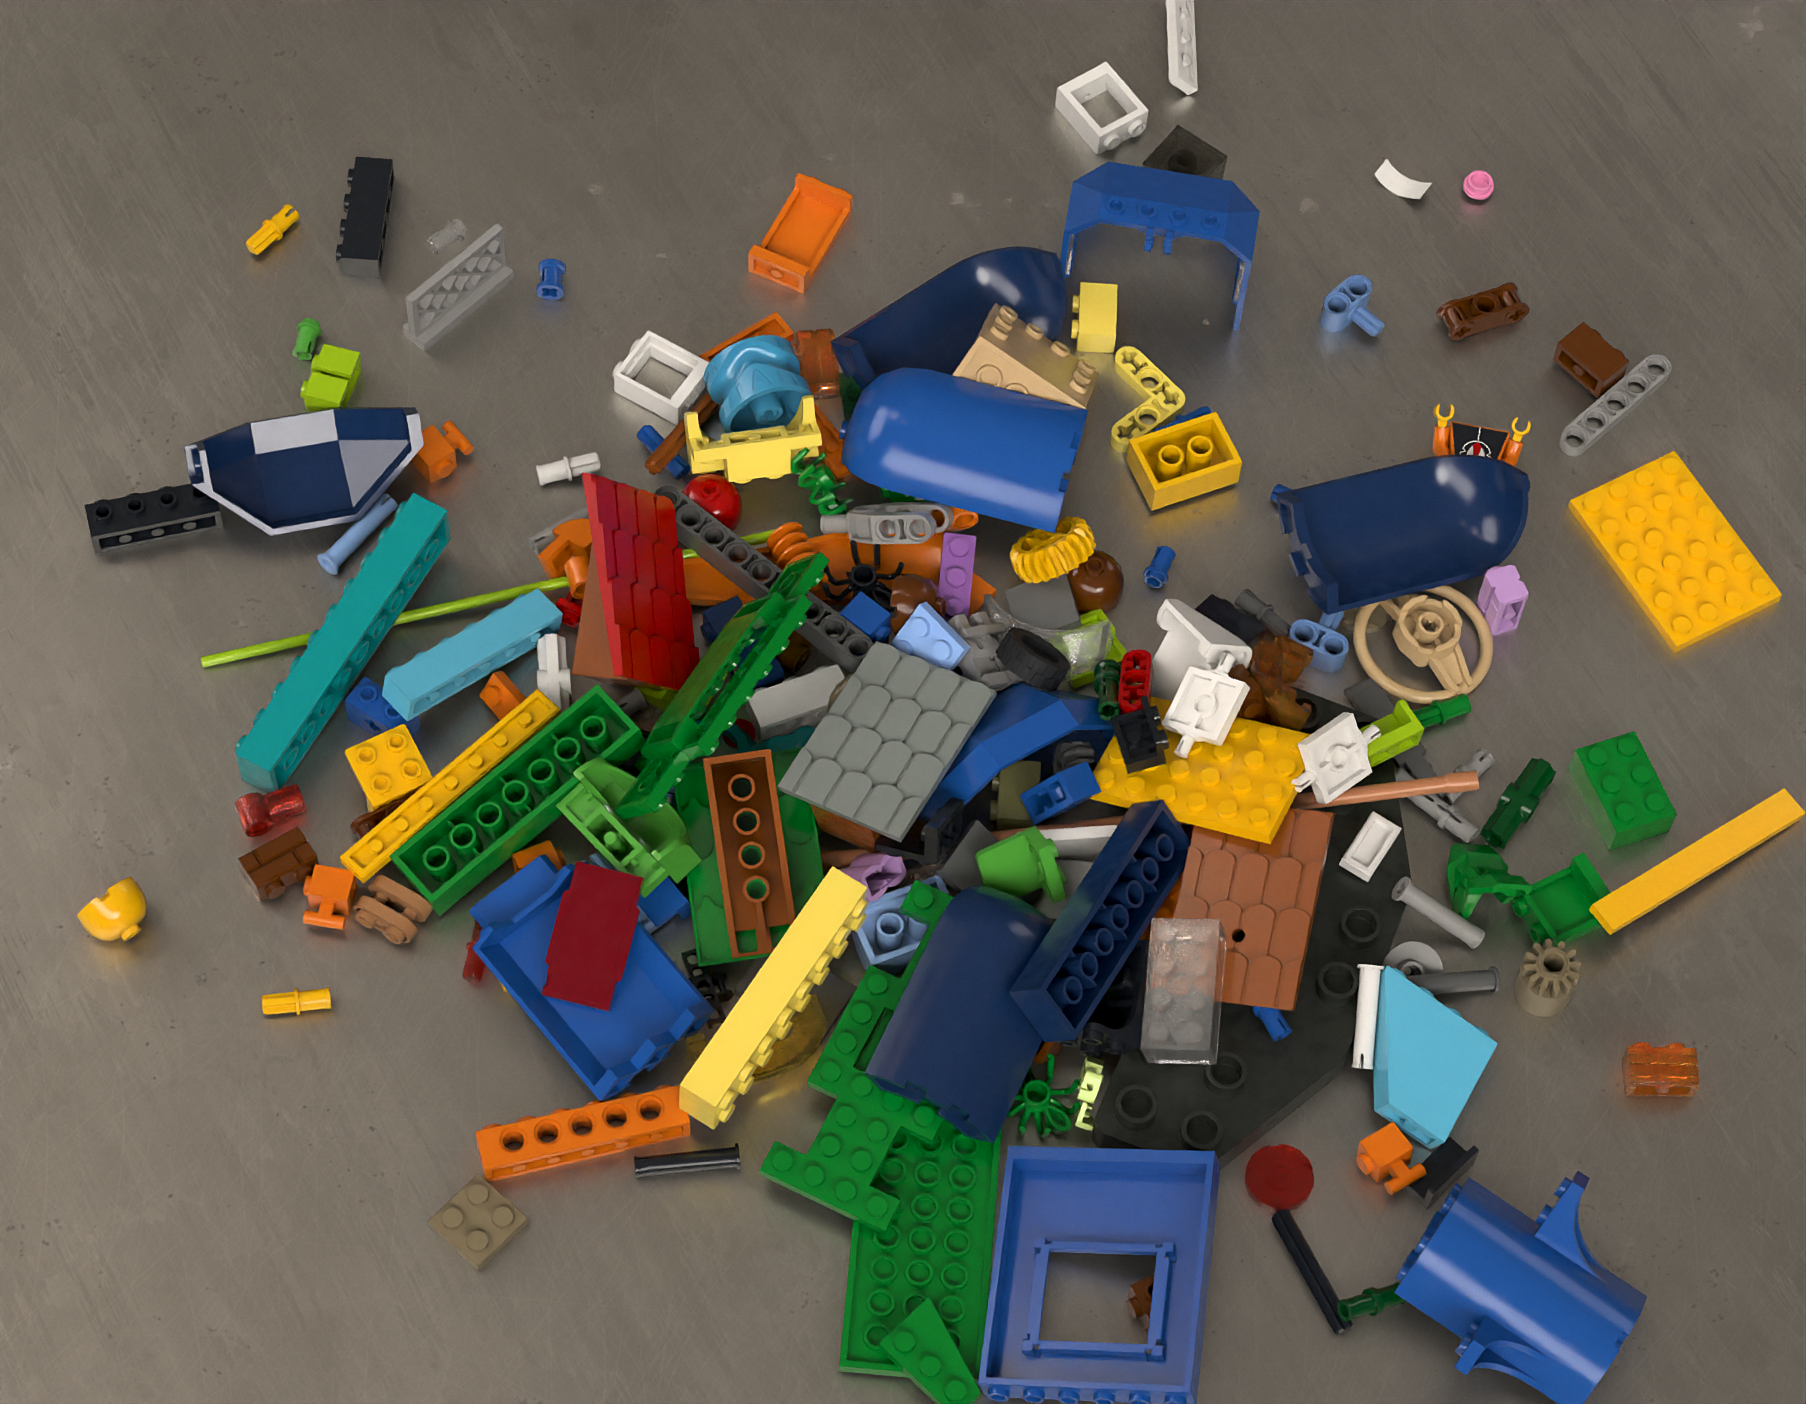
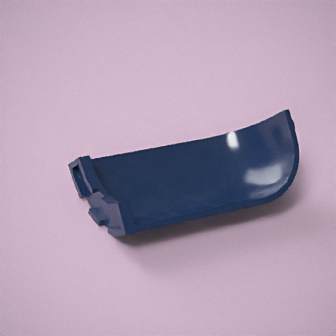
M1020 246L994 249L968 257L947 268L832 340L830 343L837 361L846 378L852 376L861 391L879 375L902 367L929 369L952 375L976 341L995 303L1001 307L1003 305L1010 307L1017 313V318L1027 325L1032 323L1038 326L1044 332V336L1054 342L1057 340L1062 329L1067 305L1066 287L1060 260L1057 257V253Z
M1441 455L1278 493L1277 507L1282 535L1288 533L1293 552L1288 554L1295 573L1297 577L1304 576L1310 587L1307 590V594L1324 613L1330 615L1475 578L1485 574L1488 569L1498 566L1513 551L1525 528L1528 515L1530 481L1527 473L1495 458L1478 455Z
M974 885L958 893L941 915L865 1071V1074L879 1090L904 1097L918 1105L922 1099L939 1108L936 1113L938 1116L951 1123L965 1137L994 1144L1043 1040L1012 998L1009 991L1054 922L1040 910L1030 905L1026 899L991 887Z

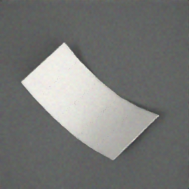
M1388 159L1384 161L1374 174L1386 189L1406 198L1420 199L1432 184L1407 178L1400 174L1390 164Z

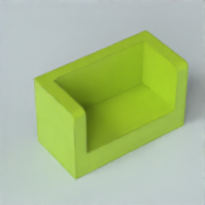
M1404 699L1397 701L1392 714L1359 729L1363 732L1371 725H1376L1380 730L1379 733H1381L1379 738L1367 746L1368 760L1371 768L1419 745L1424 732V727Z

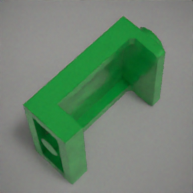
M1583 852L1572 858L1569 867L1532 884V890L1529 895L1516 897L1511 900L1514 913L1518 917L1523 918L1529 927L1528 930L1532 940L1544 946L1545 941L1550 939L1552 946L1557 947L1561 941L1566 944L1602 926L1589 911V908L1593 903L1611 892Z

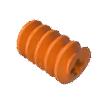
M798 522L783 524L773 531L767 539V547L772 552V557L777 566L782 570L789 563L815 554L812 552L813 547L811 543L807 542L808 537L806 533L802 532V525ZM825 573L822 580L816 586L809 589L811 593L822 588L823 583H827V574Z

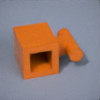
M451 420L446 421L442 425V430L447 434L445 436H442L433 424L422 431L424 445L411 460L430 483L439 478L447 477L457 468L455 454L457 448L464 455H469L474 450V446Z
M315 864L312 876L307 875L305 879L303 894L308 896L310 909L319 911L305 910L303 923L344 930L346 917L334 914L350 916L358 887L356 876L347 869Z
M1394 1122L1359 1141L1356 1156L1359 1168L1365 1175L1370 1174L1376 1183L1391 1175L1393 1178L1384 1183L1390 1195L1395 1194L1427 1174L1421 1163H1417L1411 1168L1407 1167L1411 1163L1414 1147Z

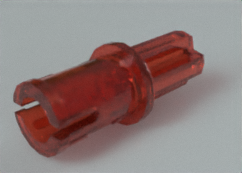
M476 920L471 941L465 946L468 953L462 972V977L470 983L482 980L486 965L472 949L480 939L479 933L482 930V927Z

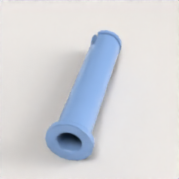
M383 493L361 520L356 521L325 554L321 553L318 555L319 564L327 572L336 575L339 572L340 565L398 508L396 501L392 497L386 501L389 495Z

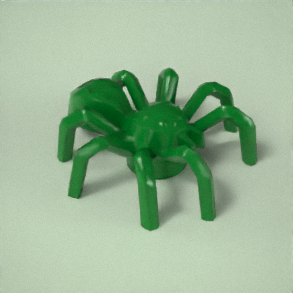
M805 447L791 461V472L795 475H800L798 477V486L801 488L806 487L812 492L809 496V502L818 505V510L821 514H847L845 511L848 509L847 504L853 502V498L848 497L839 501L833 493L847 486L846 482L842 480L837 483L835 476L825 464L816 467L827 457L824 451L810 464H803V457L810 451Z
M1052 1054L1047 1056L1046 1080L1044 1082L1036 1080L1030 1067L1026 1074L1030 1082L1026 1080L1023 1082L1025 1087H1020L1019 1092L1021 1094H1017L1015 1100H1021V1102L1009 1110L1007 1117H1012L1025 1108L1018 1125L1019 1136L1025 1135V1126L1031 1112L1034 1114L1037 1132L1042 1138L1047 1139L1050 1132L1058 1135L1065 1134L1071 1128V1119L1067 1114L1074 1115L1080 1108L1079 1102L1074 1103L1071 1108H1068L1051 1097V1095L1072 1094L1080 1085V1081L1075 1079L1068 1088H1049L1053 1081L1055 1057ZM1040 1112H1043L1045 1117V1122L1047 1126L1045 1130L1043 1128Z

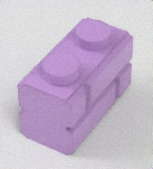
M1515 565L1494 566L1485 572L1476 606L1484 615L1493 636L1517 628L1529 595L1524 582L1520 581L1521 577Z

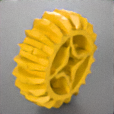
M1067 516L1064 519L1060 518L1055 533L1036 528L1033 531L1027 532L1026 536L1018 539V543L1012 546V550L1009 553L1012 567L1020 580H1024L1026 583L1048 582L1052 578H1059L1060 575L1068 574L1070 570L1078 568L1079 564L1086 562L1088 557L1094 553V548L1096 547L1095 537L1085 519L1080 517L1072 518L1071 516Z

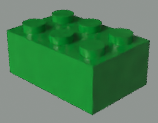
M1635 731L1575 749L1568 770L1609 851L1670 831L1677 813Z

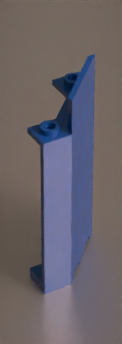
M544 854L537 857L471 908L469 913L482 927L479 933L480 939L472 949L598 1100L601 1101L626 1090L631 1086L630 1080L644 1068L649 1072L670 1055L668 1052L670 1048L682 1038L688 1041L694 1037L715 1010L639 921H637L623 978L620 982H617L610 1012L541 995L548 976L549 965L546 964L545 959L563 892L570 888L576 864L569 863L558 870Z

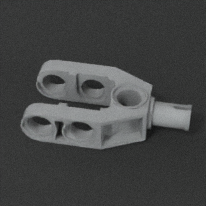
M893 502L862 505L853 508L847 514H823L820 520V528L823 534L848 533L849 541L854 540L860 543L919 544L933 537L934 533L943 532L948 529L954 521V514L950 506L936 502ZM933 509L940 510L944 514L945 522L943 526L936 525V521L931 515ZM895 533H896V535L893 536V537H892V536H888V534H895Z

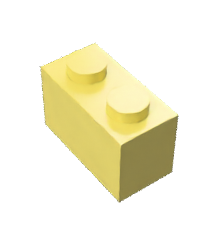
M1080 282L1079 294H1073L1072 313H1078L1077 320H1072L1071 338L1077 339L1076 351L1114 353L1118 284Z

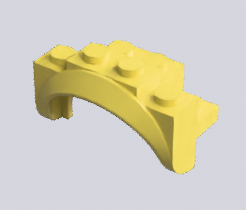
M812 394L802 397L794 418L786 427L783 425L721 434V440L719 441L709 437L700 429L697 412H684L688 462L692 474H713L717 470H722L723 476L729 482L748 483L752 479L762 477L778 479L783 477L784 474L792 473L791 460L805 447L810 451L803 457V461L819 456L818 446L822 445L821 432L816 423L814 397Z

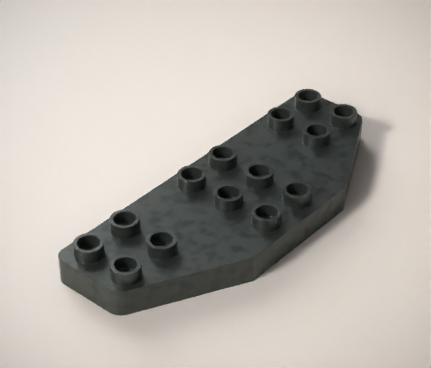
M1292 686L1279 689L1268 710L1271 725L1307 734L1314 733L1343 712L1354 714L1358 729L1379 720L1368 714ZM1393 758L1372 767V773L1352 787L1396 782ZM1311 784L1297 794L1313 792ZM1399 798L1308 809L1331 812L1335 814L1295 1011L1280 1010L1291 1027L1292 1032L1281 1040L1279 1038L1278 1041H1273L1260 1017L1254 1015L1252 1011L1253 1006L1157 994V988L1154 997H1148L1141 1048L1126 1050L1125 1054L1121 1055L1096 1113L1092 1139L1098 1148L1215 1151L1221 1165V1170L1340 1075L1355 1036L1360 968H1357V964L1383 965L1407 907V904L1403 901L1392 899V891L1397 882L1405 876L1411 878ZM1374 811L1402 829L1370 880L1366 882L1341 867L1339 863ZM1244 931L1237 935L1238 942L1244 939Z

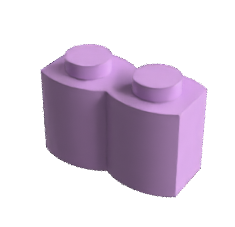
M885 852L861 854L852 861L849 868L840 869V871L867 887L866 901L868 902L880 899L888 887L898 885L907 873L901 856L892 857Z

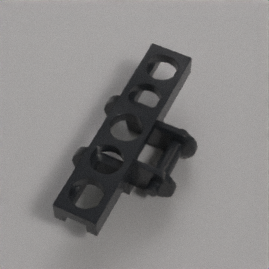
M695 948L682 952L681 958L687 971L688 979L697 990L704 986L709 988L707 991H698L704 998L711 996L706 998V1000L714 1010H717L719 1015L718 1018H709L706 1022L708 1029H712L713 1025L725 1021L726 1016L721 1003L732 999L734 993L732 990L726 989L724 982L727 980V975L725 973H716L710 976L706 966L699 967L698 962L696 964L688 962L687 958L689 956L695 955L697 958ZM701 969L702 974L694 976L693 971ZM716 985L718 986L720 991L718 993H716L714 986Z

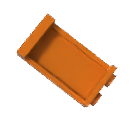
M798 173L795 177V187L763 241L759 246L754 244L749 251L748 271L804 294L850 218L853 196L842 188H835L820 182L815 177Z

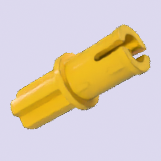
M285 204L270 220H264L262 227L246 241L248 250L259 255L275 240L279 241L282 239V233L300 218L296 209L289 215V211L293 207Z
M329 987L298 991V988H294V992L262 996V1011L265 1015L297 1012V1015H301V1011L331 1009Z

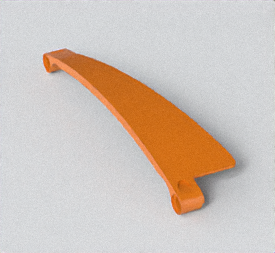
M950 506L954 514L952 525L943 532L934 533L933 537L924 543L880 544V568L876 571V574L895 573L898 564L902 562L904 567L901 574L925 576L931 579L938 587L944 532L956 533L974 526L979 520L978 514ZM933 509L931 515L935 519L936 525L943 526L945 522L944 514L940 510ZM830 533L807 539V542H810L813 547L812 552H821L830 560L828 562L830 574L836 580L848 578L846 572H851L852 567L856 566L851 554V541H849L848 533ZM895 533V534H888V536H892V537L896 535V533ZM857 542L861 563L873 567V544ZM768 547L756 549L767 559H769L771 562L777 565V563L774 561L772 557V552L769 551ZM589 556L574 557L568 560L564 566L571 595L575 599L584 598ZM701 557L683 559L686 597L691 605L715 606L735 596L739 597L743 605L755 600ZM878 579V581L892 589L895 579ZM829 581L826 583L834 595L841 594L849 586V584L835 586ZM823 587L813 592V594L828 606L849 604L853 591L841 601L827 598Z

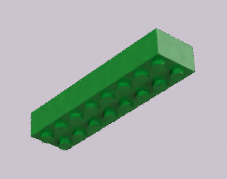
M597 684L389 857L398 871L420 896L432 906V909L440 917L512 857L513 853L518 852L563 814L556 805L580 783L573 774L577 768L595 758H604L610 764L620 767L643 747L645 743L643 735L635 723Z

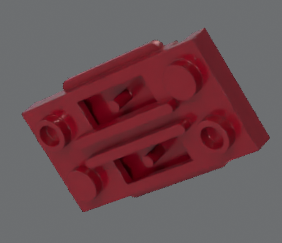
M576 862L570 888L564 891L548 947L545 959L546 964L549 965L548 976L541 995L610 1012L617 982H620L623 978L640 913L637 906L645 880L643 877L583 862Z

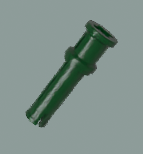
M1111 659L1100 661L1094 668L1093 685L1095 692L1098 694V713H1100V718L1106 721H1111L1110 718L1119 715L1118 695L1121 665Z

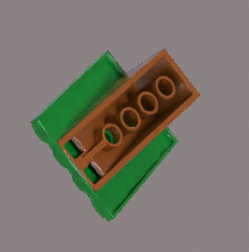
M804 747L771 752V749L703 758V762L687 764L684 768L685 776L674 786L677 810L688 827L691 848L702 860L686 875L699 967L769 957L824 879L816 821L810 804L778 789L780 781L801 748Z

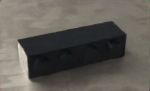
M356 157L354 169L349 168L347 182L348 187H351L350 194H345L344 212H347L346 219H341L340 237L343 238V244H337L336 263H341L343 276L380 278L395 179L393 159Z

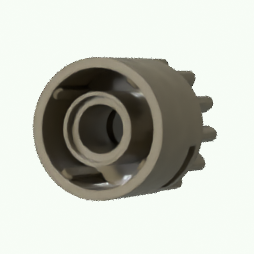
M1550 939L1545 941L1544 946L1534 943L1531 951L1526 952L1514 981L1513 989L1519 1005L1530 1014L1539 1017L1557 1015L1568 1006L1580 979L1579 970L1582 963L1574 960L1575 950L1564 951L1565 943L1563 941L1557 947L1552 946Z

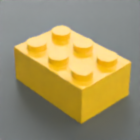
M1217 412L1129 440L1126 462L1151 511L1237 483L1242 467V460Z

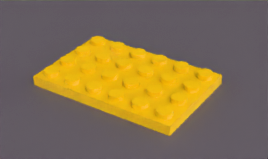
M1675 451L1569 501V510L1674 653L1779 602L1782 597L1781 592Z
M1151 696L1150 707L1157 706L1162 723L1172 701ZM1236 717L1222 746L1205 741H1196L1193 743L1187 755L1188 757L1185 759L1174 753L1182 735L1165 729L1170 747L1164 750L1166 764L1127 774L1114 734L1092 772L1101 792L1089 799L1128 809L1135 803L1163 800L1177 821L1271 844L1298 793L1295 791L1296 785L1291 784V781L1305 772V765L1298 743L1311 734ZM1163 725L1157 726L1158 730L1165 729Z

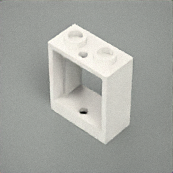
M1107 62L1057 87L1056 108L1096 155L1106 150L1115 149L1124 140L1130 137H1137L1146 129L1149 110ZM1108 90L1127 112V115L1100 128L1081 104Z
M648 330L642 339L638 338L635 340L624 362L619 361L612 373L614 392L678 425L684 418V412H689L707 389L704 382V372L709 362ZM650 357L687 376L670 400L633 380Z

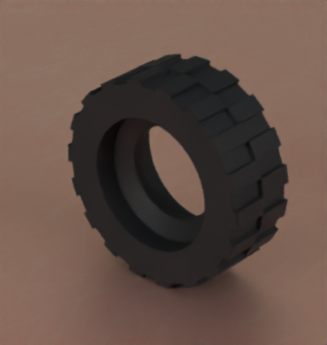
M1010 628L996 650L998 659L1012 673L1029 684L1049 692L1058 689L1071 669L1068 659L1058 649L1040 636L1022 628Z

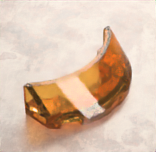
M1276 636L1272 643L1264 639L1261 640L1252 651L1249 667L1254 680L1260 686L1269 718L1274 726L1300 732L1311 714V706L1307 703H1304L1303 706L1298 705L1295 702L1297 698L1296 690L1283 684L1298 680L1304 668L1308 667L1313 658V649L1285 636Z

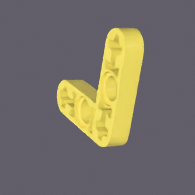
M1131 346L1122 347L1116 352L1114 370L1145 402L1116 422L1112 427L1110 443L1115 450L1123 453L1128 451L1129 440L1152 433V430L1175 420V416L1181 415L1186 400L1185 394L1140 350ZM1145 377H1151L1158 384L1155 387L1149 388L1144 386L1141 380ZM1167 400L1169 402H1172L1175 400L1176 405H1174L1173 403H1169L1168 405H1166L1165 401ZM1144 414H1149L1155 417L1156 422L1147 425L1142 423L1139 418ZM1131 432L1130 439L1126 437H1123L1122 439L1119 438L1120 433L1123 436H1126Z

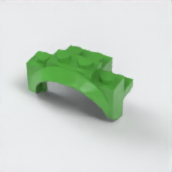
M604 758L592 759L573 772L580 783L556 807L617 871L640 876L645 879L641 895L644 898L668 876L678 883L702 861L691 848L692 845L686 823L670 803L666 802L655 813L650 812L641 817L636 816L626 820H622L613 812L637 777L610 764Z

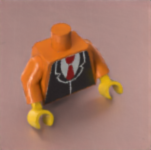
M1440 403L1434 407L1433 415L1438 420V425L1434 426L1432 447L1435 456L1478 455L1495 458L1507 462L1514 467L1516 466L1524 444L1521 441L1522 437L1528 434L1531 429L1530 421L1528 422L1527 429L1519 432L1515 428L1519 418L1516 417L1512 422L1514 434L1512 438H1509L1510 432L1454 421H1451L1450 425L1447 426V420L1451 419L1454 415L1453 405L1449 404L1447 417H1442L1439 414Z

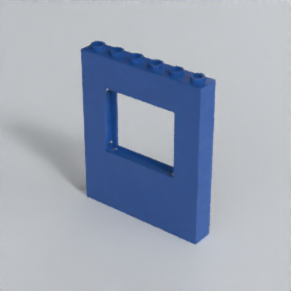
M1008 1146L978 1385L985 1397L999 1402L1008 1401L1009 1398H1023V1400L1031 1403H1042L1044 1399H1052L1064 1404H1078L1079 1401H1093L1095 1404H1115V1402L1129 1404H1197L1221 1167L1215 1151ZM1050 1252L1157 1255L1147 1344L1039 1340ZM1146 1350H1152L1151 1354L1147 1353Z

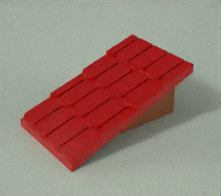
M582 473L592 546L572 675L610 685L679 691L700 662L699 647H695L691 604L686 597L682 548H678L674 504L666 496L657 495L645 489H638L626 483L610 480L604 476Z

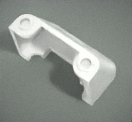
M1165 599L1158 611L1157 623L1168 632L1152 660L1154 671L1151 696L1173 701L1190 666L1201 670H1214L1223 653L1230 654L1236 658L1232 667L1237 664H1243L1247 668L1252 658V650L1242 639L1184 602L1177 599ZM1135 683V684H1131L1130 686H1136V685H1140V684H1143V683Z

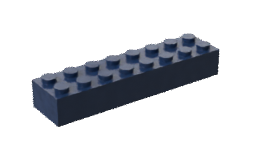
M1163 800L1135 803L1130 806L1009 991L1044 1042L1076 1040L1185 868L1191 840Z

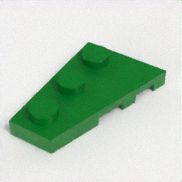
M930 1296L879 1343L878 1349L936 1404H974L980 1398L981 1392Z

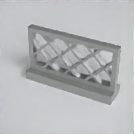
M496 223L406 296L408 322L402 326V331L407 338L424 352L514 279V270L506 265L503 227Z

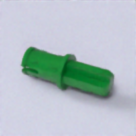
M1462 693L1459 696L1442 702L1435 700L1431 706L1414 711L1413 713L1424 728L1435 724L1442 726L1446 724V720L1470 713L1471 704L1468 697Z

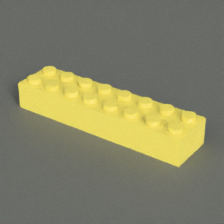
M831 867L681 1082L679 1109L713 1130L720 1121L723 1123L727 1122L736 1105L733 1102L739 1093L745 1095L755 1079L752 1076L758 1066L763 1068L768 1063L774 1052L771 1049L777 1038L780 1040L785 1038L793 1024L790 1021L796 1011L801 1013L806 1008L811 999V995L808 994L815 984L820 986L830 971V968L827 967L833 957L837 959L841 957L848 945L846 940L852 930L858 932L867 917L864 912L869 904L866 901L867 887L837 868Z

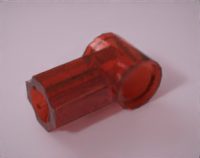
M297 784L263 796L258 792L249 793L240 797L234 803L243 830L248 837L261 836L269 832L275 823L307 813L302 793Z

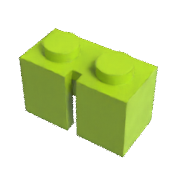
M324 343L320 354H315L312 360L310 379H305L301 387L300 396L304 398L306 412L348 407L363 370L360 352Z

